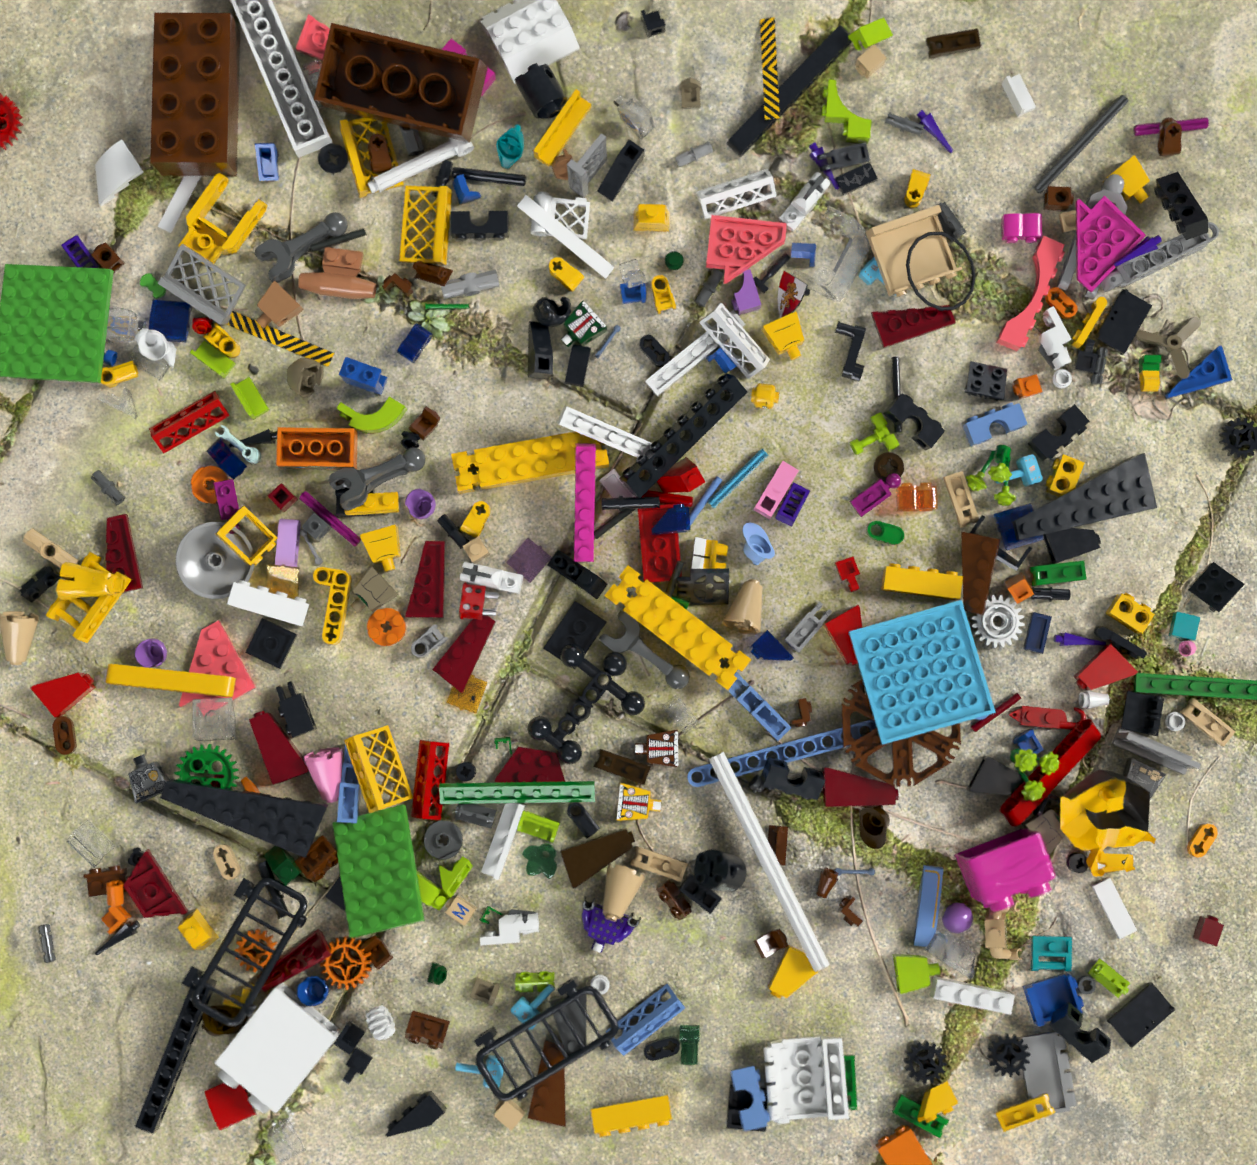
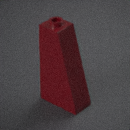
M264 710L253 714L254 718L249 719L272 785L308 773L309 770L304 757L271 713H265Z
M822 767V773L826 779L823 786V802L825 807L896 805V800L899 799L898 789H895V787L888 783Z

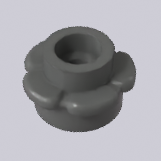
M759 775L754 776L748 785L753 793L761 792L765 788Z

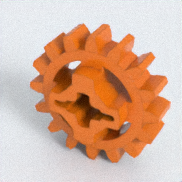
M256 929L255 933L252 930L248 931L249 937L264 944L262 942L263 939L267 943V947L275 950L274 946L277 942L271 941L274 937L273 935L266 936V930L262 934L260 929ZM241 937L243 941L238 940L236 942L240 947L236 948L235 952H239L245 958H247L245 956L247 955L252 962L265 968L272 953L254 943L245 946L248 940ZM256 946H257V949H258V950L262 951V952L258 953L257 955H256V951L251 950V949L255 948ZM268 955L267 959L260 963L262 956ZM242 961V962L240 963V966H242V965H244V964L247 965V966H246V970H247V971L250 970L251 967L253 968V972H257V971H258V969H256L255 967H253V966L247 964V963L244 962V961Z

